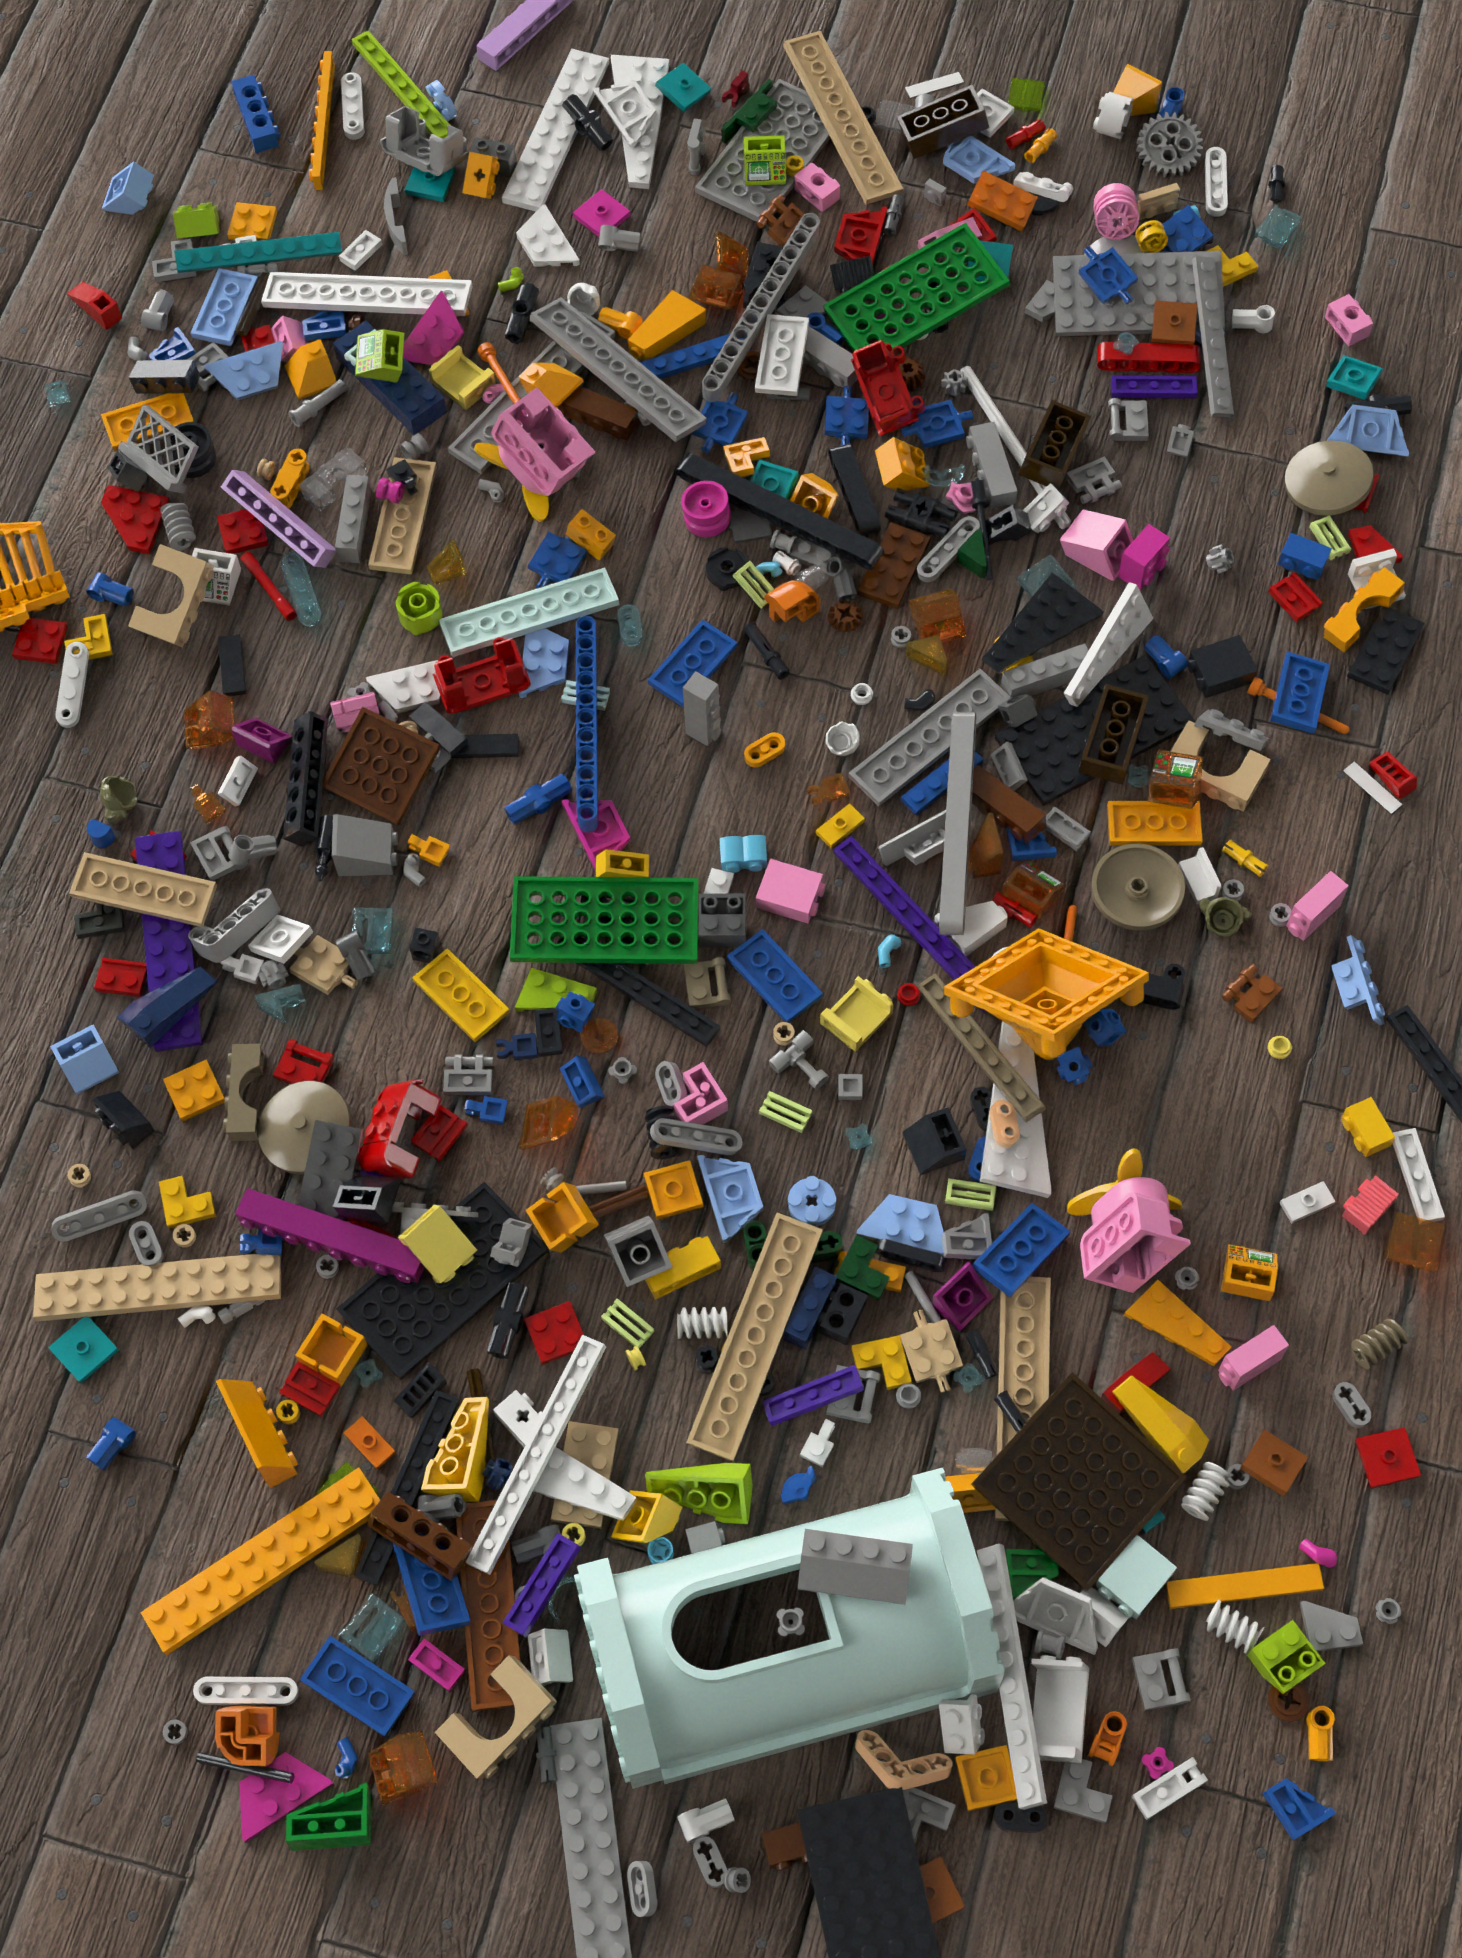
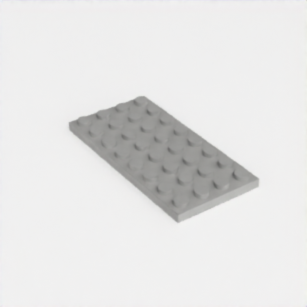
M778 79L767 93L768 97L777 101V108L754 132L742 126L695 186V193L756 222L759 220L760 214L769 208V203L772 199L777 198L779 194L785 198L794 187V176L786 173V184L745 186L744 137L784 135L785 162L788 157L797 155L803 159L804 168L814 161L831 138L807 91L781 79Z
M1221 251L1119 254L1138 277V281L1126 290L1133 298V301L1128 305L1120 296L1114 297L1105 304L1099 300L1078 274L1079 269L1090 261L1087 255L1053 256L1056 336L1152 334L1155 300L1197 304L1192 259L1195 256L1215 258L1223 330H1225ZM1197 306L1196 329H1195V331H1198V332H1199V331H1200V322H1199V314H1198V306Z

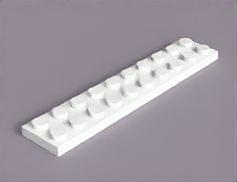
M571 49L504 191L502 203L532 211H537L545 204L578 132L575 127V121L562 107V104L568 96L574 94L589 108L595 95L593 89L599 87L609 65V58Z
M270 272L261 302L264 308L425 314L438 293L443 291L456 316H465L473 286L471 280Z

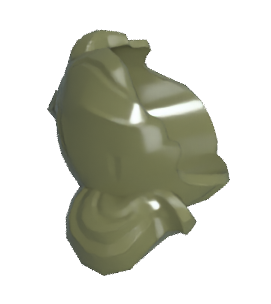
M108 776L101 783L100 798L106 807L104 816L112 825L117 824L123 817L126 818V811L132 809L137 804L135 786L124 777Z
M1225 897L1212 901L1203 898L1199 903L1200 910L1205 915L1207 929L1220 936L1236 934L1242 922H1247L1253 914L1249 909L1242 907L1237 900Z

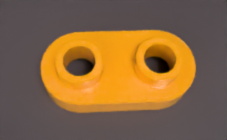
M773 732L747 746L744 751L746 764L754 768L761 767L781 755L785 750L784 737L779 733ZM772 745L778 746L777 748H771ZM753 756L759 757L758 759H752Z

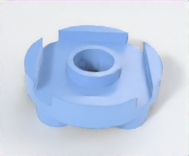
M435 80L427 85L425 88L428 94L435 100L432 104L447 121L456 117L455 106L451 98L443 92L445 88L442 84Z
M809 1176L798 1181L791 1188L788 1195V1207L794 1219L818 1226L826 1223L834 1214L836 1196L832 1187L824 1180L818 1179L815 1176ZM815 1197L818 1205L807 1206V1198Z

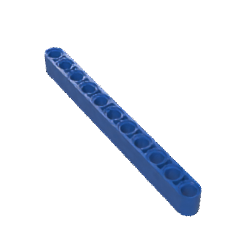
M582 616L576 621V795L578 826L583 832L589 833L596 830L599 824L597 632L595 620L590 616Z

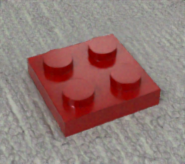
M247 509L217 516L226 553L236 554L269 545L264 524Z
M34 618L26 620L21 625L12 653L14 659L57 664L68 628L66 622Z
M570 1301L524 1318L542 1365L573 1354L580 1338L584 1335Z

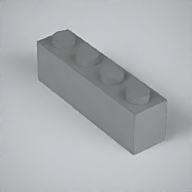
M809 326L803 364L811 366L820 375H824L832 380L835 385L843 388L848 386L849 389V386H852L858 380L851 362L852 354Z
M995 422L971 426L969 428V436H966V443L968 449H972V462L974 466L978 467L977 476L979 480H984L986 500L989 501L991 508L1015 504L1017 488Z
M347 475L335 543L338 562L360 563L372 492L368 476Z
M1082 644L1004 671L1001 687L1012 698L1019 693L1033 696L1070 683L1089 650L1086 644Z
M695 671L683 687L685 731L687 735L709 746L712 740H717L721 733L719 687L717 683Z

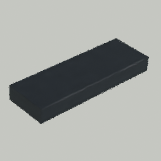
M236 634L218 637L224 697L246 694L241 636Z
M424 702L409 716L426 734L431 733L434 741L452 757L469 742L461 732L427 702Z
M518 734L464 735L469 742L453 757L451 756V758L518 757L519 737Z

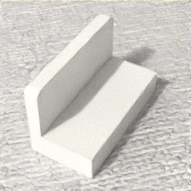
M1199 848L1196 857L1180 861L1178 865L1196 905L1203 898L1209 900L1218 898L1221 883L1204 848Z
M1091 1587L1087 1592L1082 1590L1080 1594L1092 1600L1097 1641L1107 1647L1119 1629L1128 1620V1617L1121 1613L1113 1603L1103 1598L1094 1588Z
M542 1629L528 1634L531 1673L541 1685L545 1686L554 1682H572L573 1674L568 1631Z

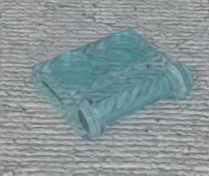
M393 908L352 909V918H354L352 932L357 930L361 936L363 919L369 918L366 943H364L367 954H390Z
M369 1593L365 1598L367 1600L346 1628H342L337 1635L370 1661L374 1662L406 1620L375 1595ZM374 1607L379 1610L359 1637L355 1638L353 1636L355 1631Z

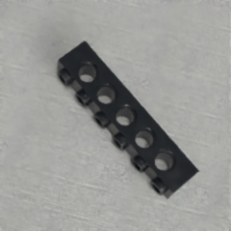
M312 711L294 720L283 834L284 840L301 847L318 838L328 718Z

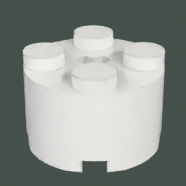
M1113 92L1106 93L1100 100L1098 109H1101L1099 117H1096L1093 129L1097 130L1098 133L1121 139L1124 134L1121 132L1122 127H1127L1133 104L1131 103L1133 98Z

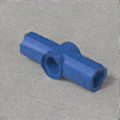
M560 774L543 785L535 784L525 791L524 796L505 806L504 810L512 824L516 825L535 813L543 814L548 811L553 802L572 792V787L565 775Z

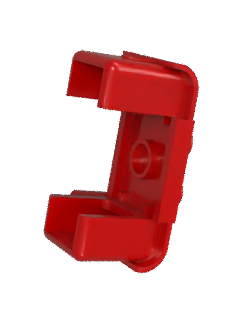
M880 340L854 351L851 362L879 437L919 421L918 414L924 412L925 404L920 396H914L911 399L899 367L907 359L904 349L901 346H895L892 349L890 343L885 345L884 341Z
M495 638L493 641L495 656L456 669L453 658H450L448 655L439 657L438 662L434 664L435 673L432 675L447 713L455 714L522 692L530 687L531 682L514 639Z
M415 1079L391 1084L378 1095L377 1104L373 1109V1117L365 1130V1139L363 1146L360 1147L358 1156L359 1165L365 1172L376 1171L385 1177H396L401 1180L412 1178L415 1175L420 1159L394 1144L397 1142L406 1115L419 1120L422 1111H425L436 1117L441 1097L419 1085L423 1084V1080Z

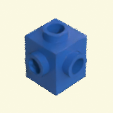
M570 991L567 997H562L556 1006L558 1011L556 1020L563 1026L573 1028L581 1033L592 1016L595 1004L588 1001L583 995Z
M1100 1009V1011L1084 1022L1088 1029V1035L1095 1041L1097 1046H1111L1127 1032L1120 1022V1016L1113 1009Z
M1079 1047L1057 1057L1060 1066L1056 1068L1062 1080L1066 1079L1068 1083L1073 1082L1074 1085L1088 1080L1086 1076L1091 1074L1089 1069L1093 1068L1088 1055L1083 1056ZM1077 1063L1079 1066L1078 1070L1071 1071L1072 1064Z

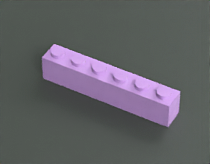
M526 0L510 16H507L500 25L495 27L489 35L479 41L476 45L478 60L497 71L574 0Z
M238 470L230 472L221 486L224 491L314 567H327L336 553L335 548L246 472Z

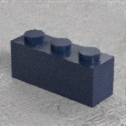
M817 1267L814 1268L785 1326L783 1340L806 1350L818 1326V1319L822 1311L826 1310L830 1294L837 1287V1276Z

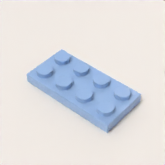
M218 268L192 328V338L232 346L237 334L236 328L258 282V277Z

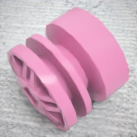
M1112 183L1098 191L1093 205L1098 232L1111 240H1121L1135 232L1139 225V213L1134 191L1129 186L1121 183Z

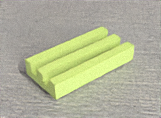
M1330 515L1310 524V529L1319 543L1333 548L1329 556L1330 560L1335 559V556L1341 557L1343 553H1350L1351 548ZM1324 523L1327 524V526L1329 527V529L1331 530V532L1328 531V529L1326 528V526L1324 525ZM1333 535L1335 536L1336 540L1338 541V543L1340 544V546H1341L1342 548H1339V547H1338L1337 543H1336L1335 540H1334Z
M749 561L735 572L733 577L762 609L768 604L764 599L766 593L746 569L748 568L768 593L774 590V588L753 563Z
M769 1091L763 1106L759 1110V1114L802 1133L812 1115V1110ZM770 1107L788 1117L801 1121V1124L769 1111L767 1108Z
M948 1178L945 1204L993 1211L996 1185ZM952 1187L986 1191L991 1193L990 1195L971 1191L953 1190ZM951 1196H958V1197H965V1198H971V1199L985 1200V1201H989V1202L977 1201V1200H970V1199H964V1198H957V1197H951Z
M616 1299L614 1304L607 1309L608 1311L601 1316L604 1322L633 1346L637 1345L638 1348L654 1333V1328L619 1299ZM619 1308L622 1312H624L628 1317H630L634 1322H636L640 1327H642L646 1331V1333L644 1334L628 1319L621 1315L617 1311V1309ZM614 1315L641 1339L639 1341L613 1321L610 1316Z

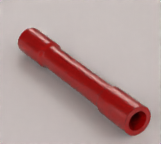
M251 552L244 553L240 560L258 580L287 621L293 620L297 616L295 609L273 584Z

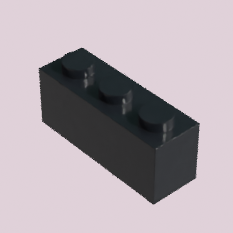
M144 360L136 362L128 378L136 394L193 393L201 375L194 360Z

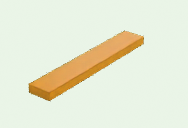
M1318 1563L1168 1581L1165 1583L1170 1609L1216 1604L1218 1599L1221 1600V1603L1323 1591L1324 1589Z

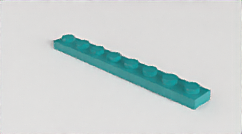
M339 232L175 250L174 253L177 272L185 273L340 255L342 247Z

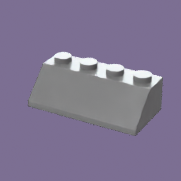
M805 1529L798 1590L906 1605L913 1544Z

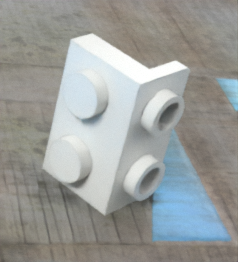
M1050 483L1023 511L1028 513L1031 524L1030 528L1039 533L1048 529L1051 521L1066 511V506L1069 502Z
M971 1694L968 1700L941 1699L939 1711L944 1752L975 1755L985 1739L984 1729L980 1726L982 1708L978 1704L977 1695Z

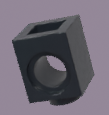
M415 927L409 947L412 959L430 963L438 956L441 946L439 934L436 931Z

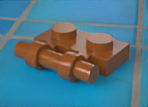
M779 194L777 198L772 199L769 203V208L760 214L756 224L759 228H763L768 224L771 228L767 234L782 247L786 244L805 214L793 203L786 207L783 204L785 197ZM775 212L780 214L778 219L773 216Z
M1251 964L1247 969H1243L1239 973V978L1234 983H1230L1225 988L1226 992L1221 996L1226 1002H1229L1232 998L1238 1001L1233 1009L1250 1023H1253L1282 991V987L1265 974L1259 980L1255 978L1254 974L1258 971V968L1254 964ZM1247 984L1251 988L1244 994L1240 989Z

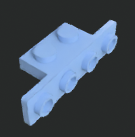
M1352 935L1347 936L1353 957L1331 965L1344 1008L1348 1010L1367 1002L1373 1021L1383 1025L1385 1024L1383 1020L1385 1011L1382 1004L1378 1003L1376 995L1379 993L1376 984L1371 982L1369 974H1372L1371 967L1363 957V953H1365L1364 945L1361 940H1357Z

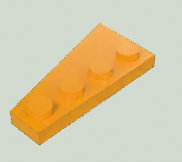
M1159 1280L1123 1315L1130 1320L1134 1319L1143 1324L1142 1326L1146 1329L1159 1333L1169 1342L1185 1348V1351L1212 1366H1215L1232 1348Z

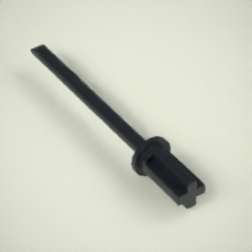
M976 478L975 481H971L972 508L978 510L987 564L986 580H993L984 508L989 506V502L986 500L984 480Z

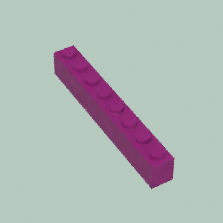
M249 1188L246 1189L235 1213L240 1225L247 1229L253 1230L255 1227L261 1229L264 1234L270 1237L278 1235L284 1237V1240L291 1244L297 1245L301 1243L307 1245L306 1247L314 1252H320L321 1250L328 1252L331 1257L337 1260L345 1258L351 1260V1263L358 1267L365 1268V1266L374 1268L373 1270L381 1275L386 1276L388 1273L395 1275L398 1280L404 1283H410V1281L418 1283L425 1268L409 1247L403 1245L398 1239Z

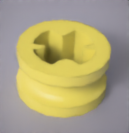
M637 1345L633 1347L632 1351H625L634 1371L638 1370L639 1365L646 1366Z
M578 1523L566 1525L562 1531V1536L570 1540L568 1532L571 1531L573 1533V1530H578L580 1538L578 1540L575 1538L574 1543L581 1546L585 1542L583 1527Z

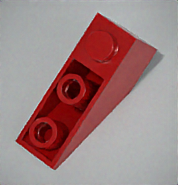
M81 282L67 293V296L106 331L122 319L117 302L101 289Z

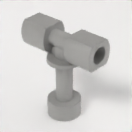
M803 1030L791 1041V1047L785 1052L780 1050L769 1060V1065L778 1074L789 1065L792 1067L798 1065L810 1077L809 1084L817 1090L826 1083L829 1076L822 1069L816 1071L804 1059L806 1057L805 1051L813 1045V1039Z

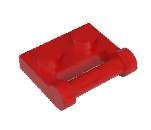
M289 1039L273 1076L289 1084L302 1081L323 1083L333 1063L334 1054L329 1052L322 1053L298 1044L297 1040ZM294 1053H298L322 1063L320 1067H316L292 1057Z

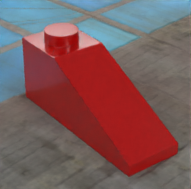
M1151 1352L1102 1393L1101 1399L1121 1416L1126 1410L1113 1394V1390L1130 1376L1135 1377L1151 1389L1171 1369L1154 1352Z

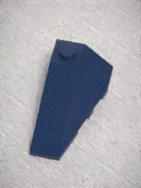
M199 967L133 1001L116 1018L151 1048L217 984V981Z

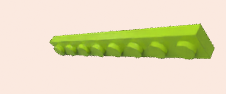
M369 30L353 38V46L405 106L419 112V118L426 121V131L430 135L433 134L442 139L448 136V125L450 124Z

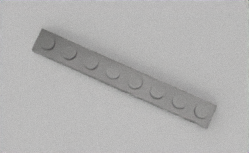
M1195 256L1192 259L1210 413L1211 416L1231 417L1234 411L1215 258Z

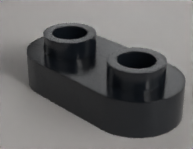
M1005 1802L996 1808L994 1821L997 1827L1003 1831L1038 1833L1047 1825L1048 1815L1046 1810L1040 1805L1028 1809H1020L1018 1803ZM1006 1811L1011 1812L1013 1819L1010 1821L1005 1820L1003 1813ZM1030 1814H1038L1040 1818L1039 1821L1032 1822L1030 1820Z

